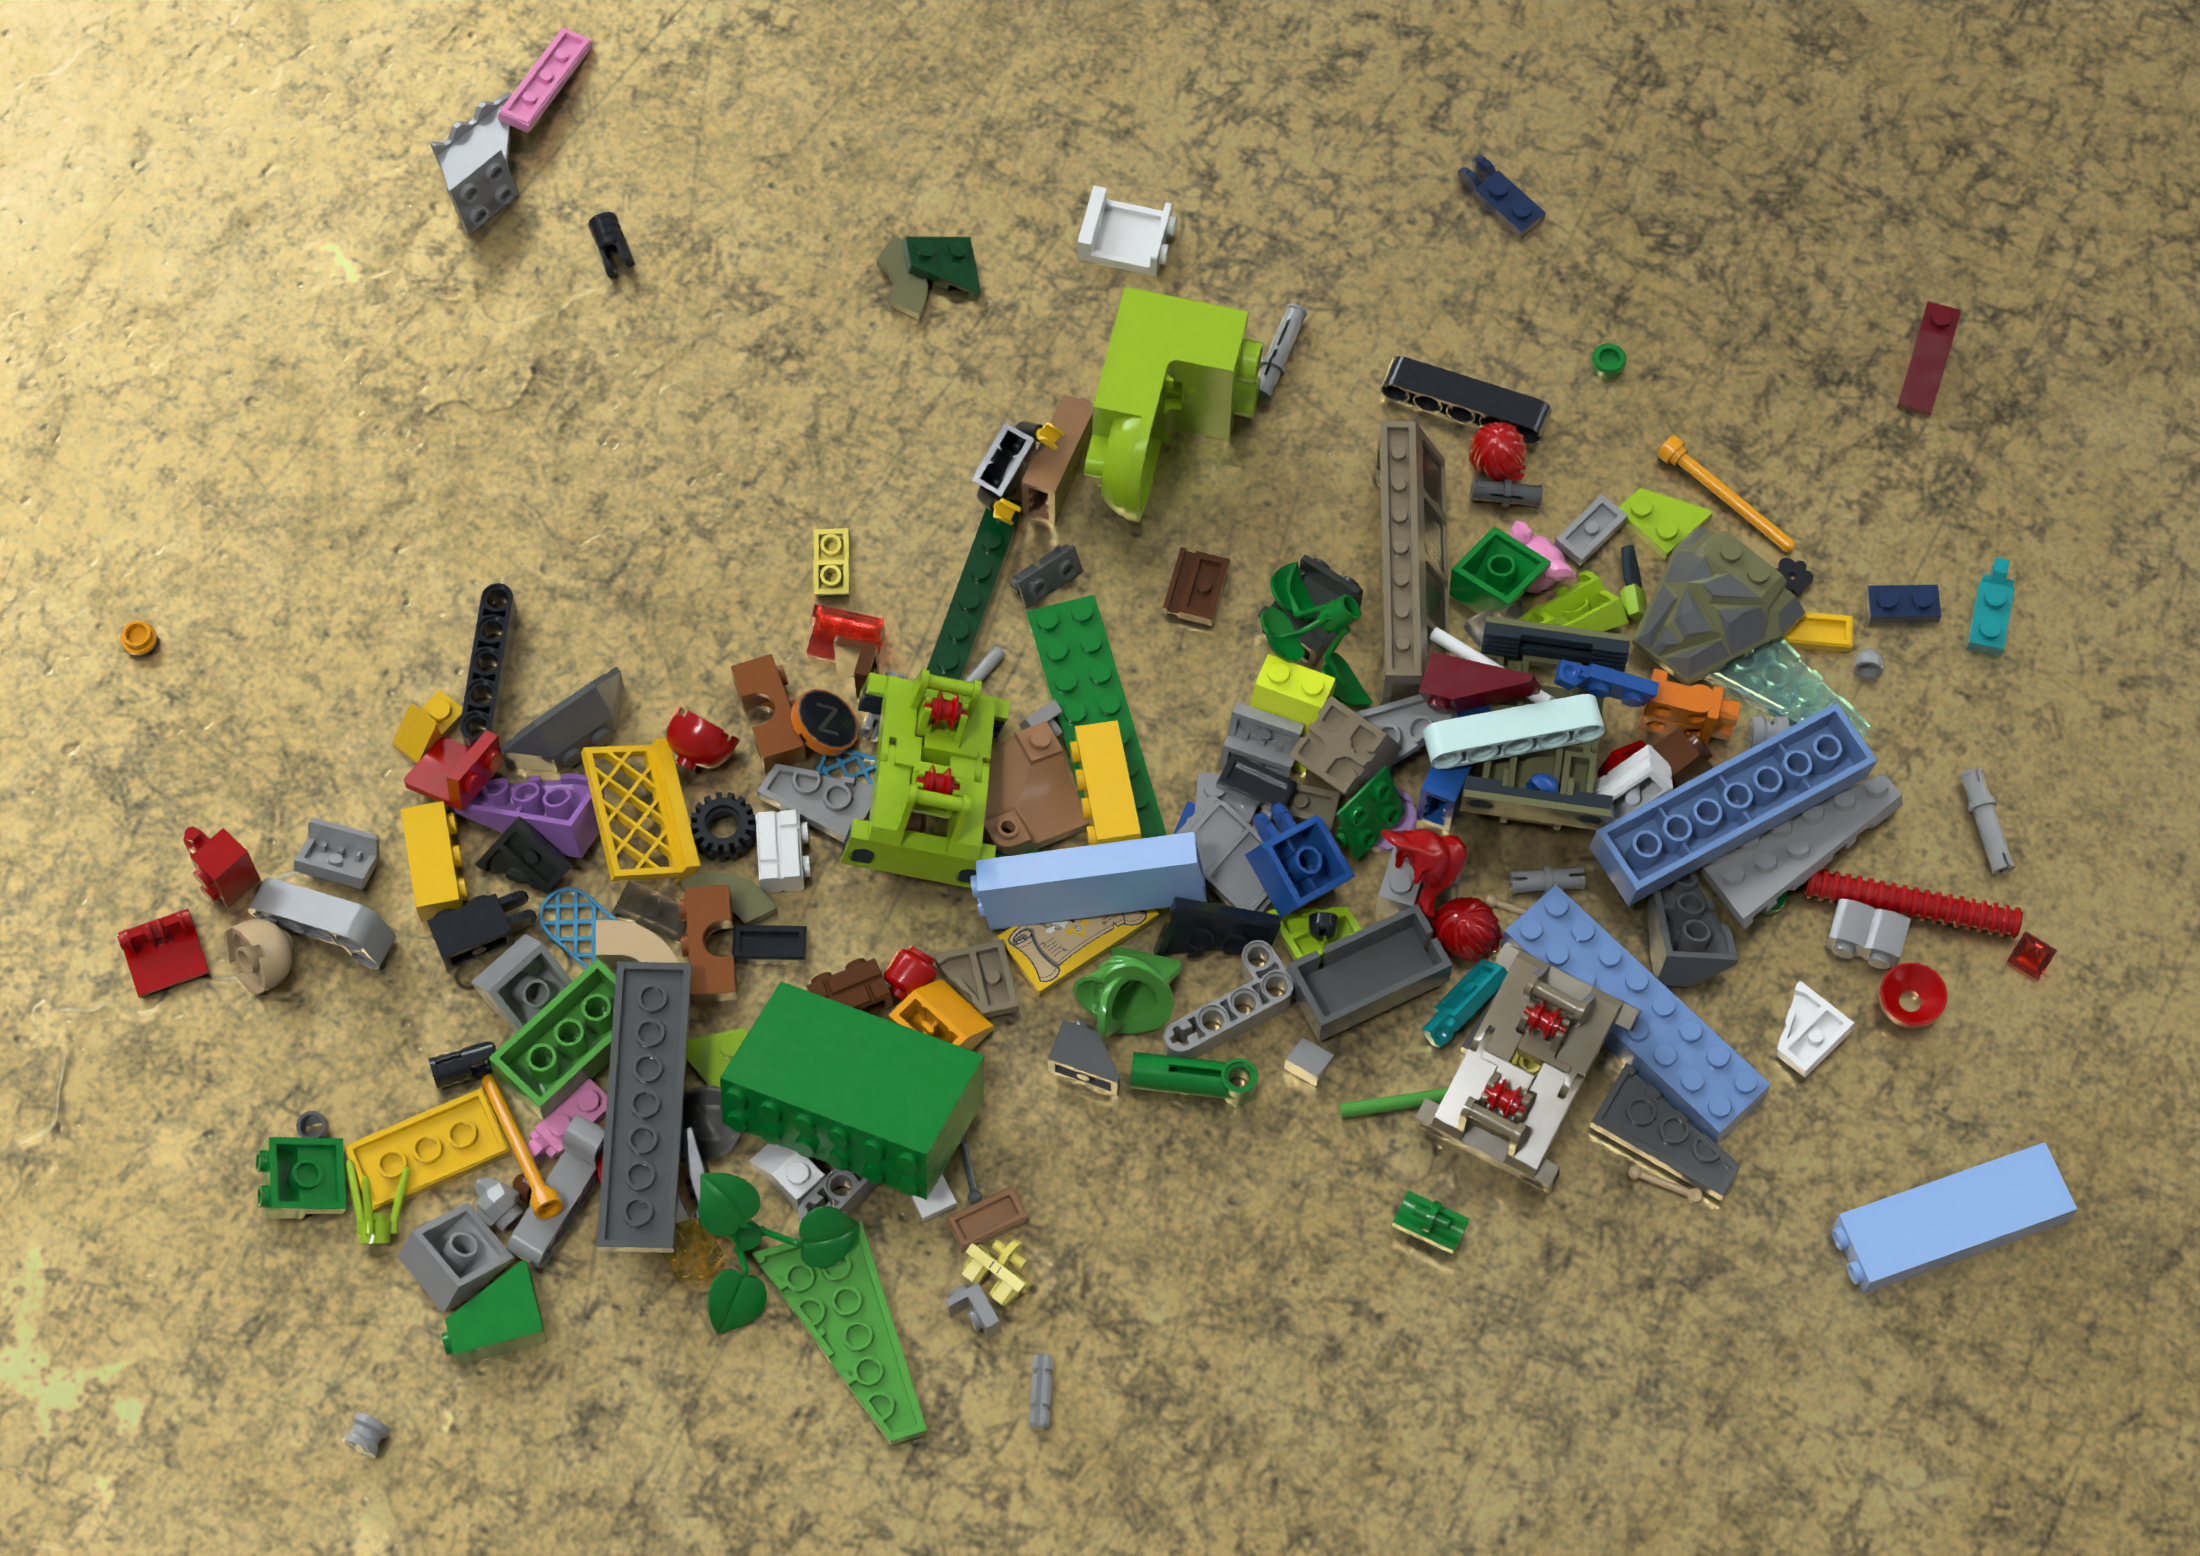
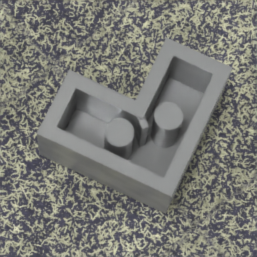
M1395 846L1393 847L1379 890L1375 913L1387 917L1416 905L1419 893L1424 887L1422 880L1418 884L1413 883L1414 871L1407 857L1404 859L1403 865L1400 868H1396L1395 853L1397 850ZM1467 858L1461 875L1437 897L1447 900H1454L1457 897Z

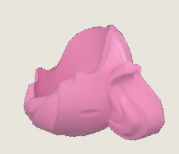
M1515 521L1509 532L1510 536L1551 561V566L1526 590L1527 592L1539 593L1542 590L1550 589L1558 581L1564 582L1566 579L1576 577L1570 566L1566 564L1562 551L1550 539L1534 535L1531 528L1524 521Z

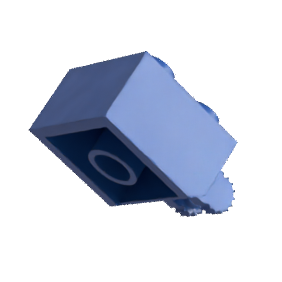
M1277 803L1270 808V812L1281 834L1277 832L1268 815L1263 812L1258 813L1253 817V825L1257 829L1263 844L1257 846L1245 854L1280 918H1283L1354 878L1355 875L1322 818L1315 815L1296 825L1286 806Z

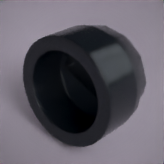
M1316 912L1309 915V933L1315 940L1320 941V935H1326V941H1330L1336 935L1338 929L1337 915L1329 912Z

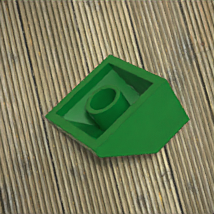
M1494 526L1451 569L1449 595L1477 613L1508 609L1551 566V561Z

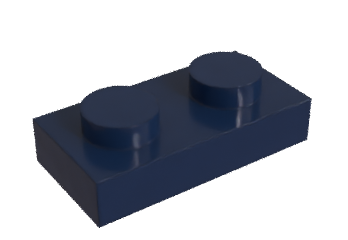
M1938 585L1867 586L1865 594L1868 623H1931L1940 621L1941 608Z

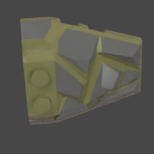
M1695 527L1673 549L1654 595L1634 635L1632 644L1682 684L1689 686L1725 668L1727 662L1741 655L1745 658L1753 654L1755 648L1769 641L1773 644L1781 640L1804 617L1805 611L1797 597L1785 588L1787 581L1783 574L1726 531L1715 534L1710 529Z

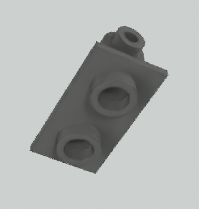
M1058 545L1053 551L1038 560L1040 567L1037 568L1031 564L1018 574L1015 573L1012 576L1013 579L1009 581V585L1016 594L1020 592L1026 608L1083 572L1074 545L1070 547L1068 545L1063 547Z

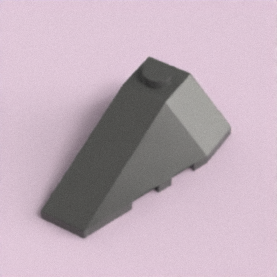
M1694 871L1646 897L1650 957L1653 973L1665 986L1692 987L1735 966L1738 962L1732 931L1727 923L1722 924L1715 913L1716 906L1711 898H1705L1698 886L1699 879Z

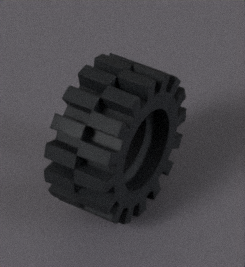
M716 792V799L712 800L710 795L704 797V805L700 802L697 803L695 806L696 813L692 812L690 817V826L695 846L698 847V851L702 855L707 853V858L712 861L717 856L720 863H726V857L731 856L733 862L738 860V853L741 852L745 856L749 853L748 846L753 848L755 844L754 837H757L755 814H753L751 805H746L743 797L739 796L736 800L734 793L728 792L727 798H723L722 792ZM720 817H731L737 822L738 827L732 836L718 838L710 832L712 822Z

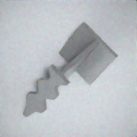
M509 92L498 97L493 102L482 101L477 105L474 116L470 121H457L452 125L449 136L444 142L430 143L437 162L443 170L447 183L446 189L463 229L468 235L486 223L488 219L519 195L508 167L512 126L498 120V112L512 95Z

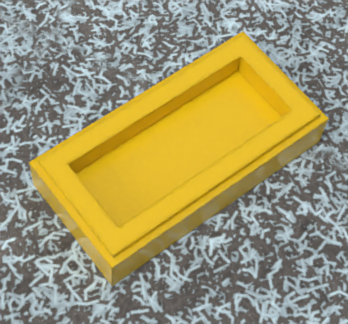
M1805 612L1804 617L1780 640V647L1850 653L1853 640V616Z

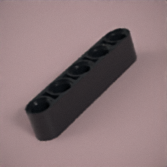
M1403 356L1392 358L1380 388L1381 393L1390 400L1478 428L1493 422L1512 424L1516 426L1520 434L1525 436V442L1530 444L1541 441L1552 412L1550 405L1538 398Z
M501 583L487 586L483 590L480 600L460 721V731L464 743L469 747H472L482 736H471L474 731L483 729L498 735L517 619V608L513 593L508 586ZM498 602L506 603L501 608H493V605ZM492 634H501L495 640L487 639ZM486 666H496V668L490 672L481 671ZM483 697L491 698V700L485 704L476 703L479 699Z

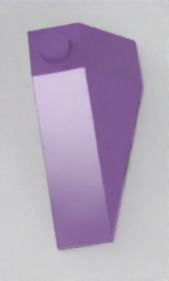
M561 774L560 780L542 781L541 776H530L528 782L508 783L505 778L490 779L463 811L447 805L449 811L501 833H504L520 816L561 855L582 858L599 833L587 777L581 774ZM605 786V788L601 791V792H602L603 799H604V795H605L606 786Z

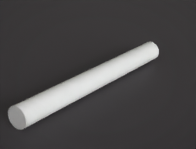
M1438 627L1430 635V640L1462 659L1504 668ZM1540 690L1539 694L1526 697L1534 703L1554 700V697L1543 690Z

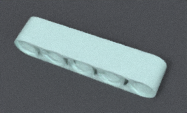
M1581 694L1438 721L1428 725L1423 730L1432 767L1436 769H1447L1589 742L1601 737L1605 733L1596 697L1591 694Z

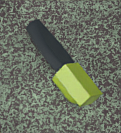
M1627 545L1621 548L1622 570L1626 585L1620 591L1621 602L1626 615L1637 622H1641L1647 609L1645 590L1642 589L1641 575L1634 546Z

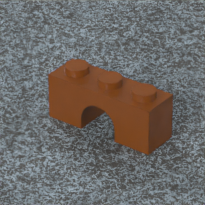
M772 654L731 666L733 681L744 712L756 708H764L774 714L768 722L752 727L754 742L765 773L770 772L775 763L790 766L806 761L804 747H808L805 744L807 740L802 734L798 736L792 725L790 716L792 706L796 701L793 695L787 696L783 686L788 685V680L783 665L776 666Z
M729 884L685 888V899H679L680 921H687V935H681L682 956L689 957V963H692V999L694 1003L738 1000L734 956L717 957L705 949L706 941L713 932L720 929L733 928L732 898Z

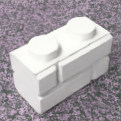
M1647 745L1610 770L1608 775H1603L1594 781L1593 793L1613 796L1609 823L1673 789L1671 766L1651 745Z
M784 810L777 813L775 811L758 812L756 814L760 888L765 893L781 892L782 890L786 892L801 891L805 889L804 877H811L810 856L803 855L802 844H809L808 822H801L800 813L797 810Z

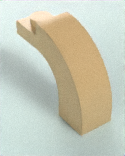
M596 920V960L599 959L605 966L617 967V962L679 963L670 947L650 930L625 921Z

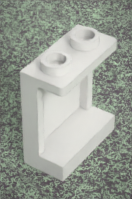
M1093 185L1077 241V260L1157 276L1159 265H1165L1169 254V245L1165 244L1167 236L1173 237L1176 229L1177 216H1172L1173 203L1165 202L1164 210L1161 211L1108 200L1107 188Z

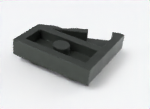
M520 816L475 863L482 870L491 867L506 873V879L517 883L524 882L531 888L544 893H548L573 866Z

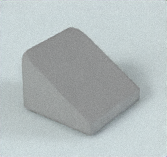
M1302 1037L1286 1058L1284 1069L1317 1086L1335 1055Z

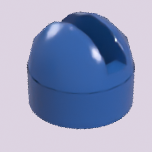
M1533 774L1529 782L1526 783V789L1539 791L1540 788L1545 792L1558 793V782L1554 776L1549 774Z

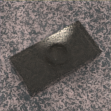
M628 881L613 909L615 917L640 925L651 932L678 943L681 941V935H684L687 929V921H680L678 900L632 881Z

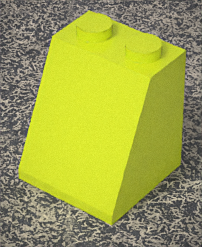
M1268 654L1256 680L1250 706L1305 724L1302 737H1305L1309 731L1308 726L1310 723H1315L1319 717L1318 712L1330 695L1333 697L1336 678L1295 663L1286 662L1279 657ZM1296 761L1293 771L1306 775L1308 769Z

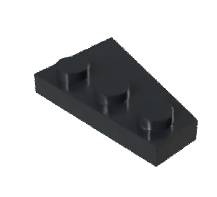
M1175 897L1153 952L1154 955L1168 957V954L1187 953V957H1201V951L1222 950L1226 955L1242 954L1244 947L1249 942L1255 940L1265 941L1272 947L1281 926L1280 915Z

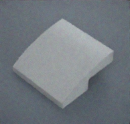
M1236 702L1231 714L1228 735L1223 744L1219 768L1224 769L1233 753L1291 779L1296 760L1288 754L1302 737L1305 724Z

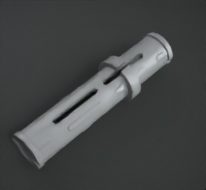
M1290 303L1286 306V311L1275 333L1266 356L1261 358V370L1258 374V377H1261L1258 400L1270 401L1279 378L1285 375L1287 370L1285 363L1296 341L1302 323L1307 316V310L1298 304Z
M1972 768L1960 774L1969 800L1967 808L1976 820L1992 874L1999 875L2001 873L2003 875L2013 871L2016 867L1996 814V799L1990 795L1983 769L1976 768L1974 770Z

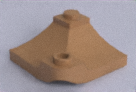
M1047 721L1015 732L1012 738L991 750L982 841L985 844L995 845L996 851L999 853L1018 855L1030 852L1086 831V827L1089 826V820L1083 819L1081 802L1068 774L1062 755L1063 749Z

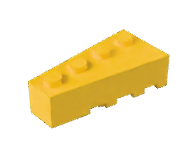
M1118 720L1075 726L1076 741L1069 742L1072 763L1079 762L1080 769L1075 770V778L1078 791H1084L1085 798L1080 800L1083 819H1089L1090 826L1086 827L1088 845L1141 839V830Z

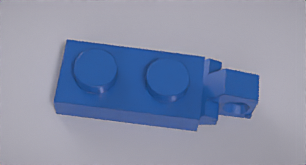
M1564 659L1557 663L1554 684L1571 690L1576 687L1585 689L1595 697H1612L1622 700V704L1629 707L1646 705L1657 696L1659 682L1591 663L1589 666H1585Z

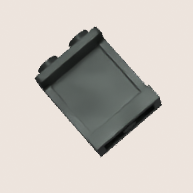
M1304 555L1301 558L1300 575L1310 594L1314 607L1327 604L1343 594H1348L1357 602L1360 608L1363 590L1355 580L1335 573L1321 559H1312L1308 555ZM1276 600L1270 606L1278 608L1289 618L1294 631L1316 621L1320 613H1316L1310 620L1302 621L1299 618H1295L1292 612L1283 610ZM1264 606L1257 615L1256 632L1266 637V633L1261 627L1260 615L1265 609L1269 608L1267 606ZM1319 626L1298 637L1305 650V655L1301 660L1315 668L1338 633H1326Z

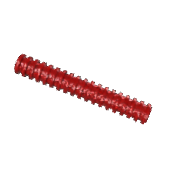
M1828 869L1815 873L1806 881L1805 886L1806 898L1809 899L1812 896H1817V900L1823 901L1824 898H1827L1829 903H1834L1835 900L1839 901V899H1849L1864 903L1875 909L1888 910L1901 915L1907 914V917L1910 919L1918 916L1919 921H1925L1928 918L1930 923H1936L1938 920L1944 926L1952 923L1955 928L1963 925L1965 930H1970L1973 927L1976 932L1981 933L1982 930H1986L1987 934L1990 935L1998 932L2000 937L2008 934L2010 939H2015L2019 935L2023 919V912L2020 907H2015L2014 910H2011L2009 905H2004L2001 908L1998 903L1994 902L1992 905H1988L1987 901L1984 900L1976 903L1974 898L1966 901L1964 896H1959L1956 899L1953 898V894L1948 893L1947 896H1942V892L1939 891L1931 894L1929 889L1920 892L1919 887H1913L1910 890L1908 885H1902L1900 888L1893 882L1890 885H1885L1883 880L1875 883L1873 878H1868L1865 881L1862 876H1857L1855 879L1848 873L1845 876H1840L1838 871L1830 874Z

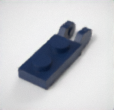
M1477 155L1472 160L1476 170L1486 179L1483 183L1468 167H1462L1458 170L1459 179L1473 193V197L1519 238L1523 237L1545 219L1546 212L1499 170L1496 171L1494 165L1483 155Z

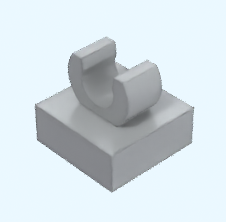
M1054 699L1027 717L1019 725L1023 730L1047 721L1057 738L1063 732L1053 719L1062 710Z

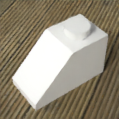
M768 1143L749 1160V1164L797 1212L802 1200L825 1178V1175L807 1157L801 1156L796 1151L778 1144L772 1145Z

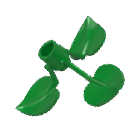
M1298 562L1289 563L1279 568L1270 580L1272 594L1279 606L1287 612H1292L1295 618H1299L1302 621L1310 620L1316 613H1320L1316 621L1294 631L1291 621L1281 610L1275 607L1265 609L1260 615V623L1274 653L1282 660L1294 663L1305 655L1304 647L1298 637L1319 626L1326 633H1338L1323 656L1326 665L1321 668V673L1336 678L1333 696L1339 702L1348 706H1370L1374 702L1370 699L1350 666L1339 654L1334 652L1343 637L1351 632L1348 626L1361 617V610L1357 602L1350 595L1343 594L1336 600L1333 599L1327 604L1314 607L1310 594L1302 581Z
M726 1173L701 1174L698 1204L700 1222L703 1228L710 1234L726 1237L735 1245L733 1252L737 1255L741 1266V1273L734 1269H725L711 1283L707 1298V1310L713 1329L716 1332L724 1333L739 1328L753 1321L762 1312L766 1303V1288L758 1277L748 1276L749 1267L744 1255V1251L754 1249L759 1245L762 1236H767L795 1247L802 1246L801 1259L807 1266L826 1268L839 1262L851 1250L858 1235V1222L838 1208L832 1206L816 1207L810 1210L800 1222L799 1235L801 1239H794L768 1230L764 1226H759L751 1219L758 1213L761 1204L759 1193L750 1182Z

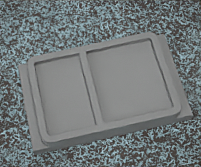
M1212 794L1191 817L1187 818L1186 823L1176 834L1195 832L1205 872V884L1228 906L1264 912V909L1271 903V900L1245 854L1263 844V841L1257 831L1224 800H1220Z

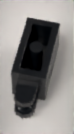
M518 890L499 898L496 893L490 896L480 895L470 900L465 906L455 910H442L434 918L427 920L447 972L512 946L515 943L512 932L529 926L537 918L535 911L531 909L508 917L504 914L527 903L529 899L527 892Z

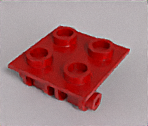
M189 909L177 911L168 916L118 932V941L121 949L124 951L138 997L209 973Z

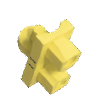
M997 1239L991 1248L1000 1254L999 1257L982 1244L976 1245L971 1243L965 1251L970 1257L966 1261L961 1274L974 1284L978 1283L980 1285L990 1271L1000 1279L989 1295L1003 1306H1008L1020 1293L1027 1294L1034 1285L1009 1266L1012 1263L1022 1270L1028 1262L1019 1255L1023 1244L1017 1239L1011 1241L1008 1246Z

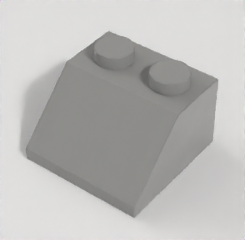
M524 934L471 981V984L489 1007L513 1031L518 1032L563 991L572 980L543 942Z
M468 1202L411 1231L397 1256L443 1313L471 1299L514 1259L512 1254Z

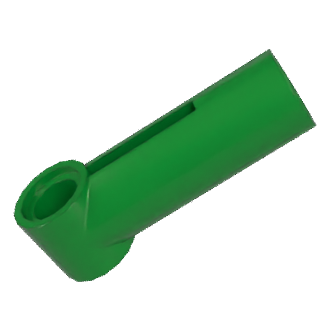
M1141 1052L1133 1053L1130 1089L1219 1098L1236 1106L1245 1105L1255 1097L1258 1072L1254 1064L1249 1060L1236 1058L1223 1062ZM1234 1077H1242L1247 1080L1248 1084L1243 1087H1236L1230 1083V1080Z

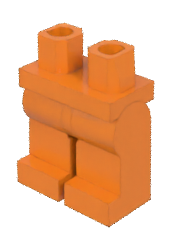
M1654 668L1650 680L1659 682L1657 696L1642 706L1637 729L1669 735L1680 727L1687 735L1694 732L1706 746L1711 737L1730 740L1733 726L1736 725L1741 706L1740 701L1722 698L1724 687L1714 685L1711 690L1703 684L1687 686L1667 681L1668 671Z

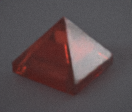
M2025 931L2007 961L2039 980L2057 950Z

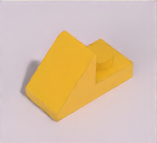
M440 689L421 709L411 704L392 741L393 746L417 764L440 738H447L460 724L463 707Z

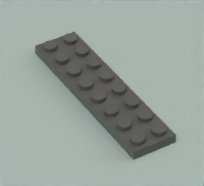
M617 962L596 1246L598 1251L675 1252L693 972L692 963Z

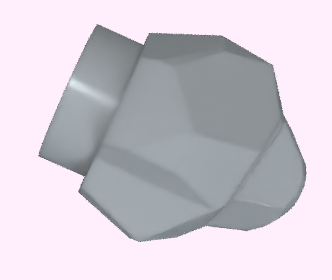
M481 1177L476 1181L474 1188L479 1197L475 1205L478 1215L487 1225L492 1226L495 1224L503 1231L524 1212L518 1204L520 1193L513 1187L489 1177Z

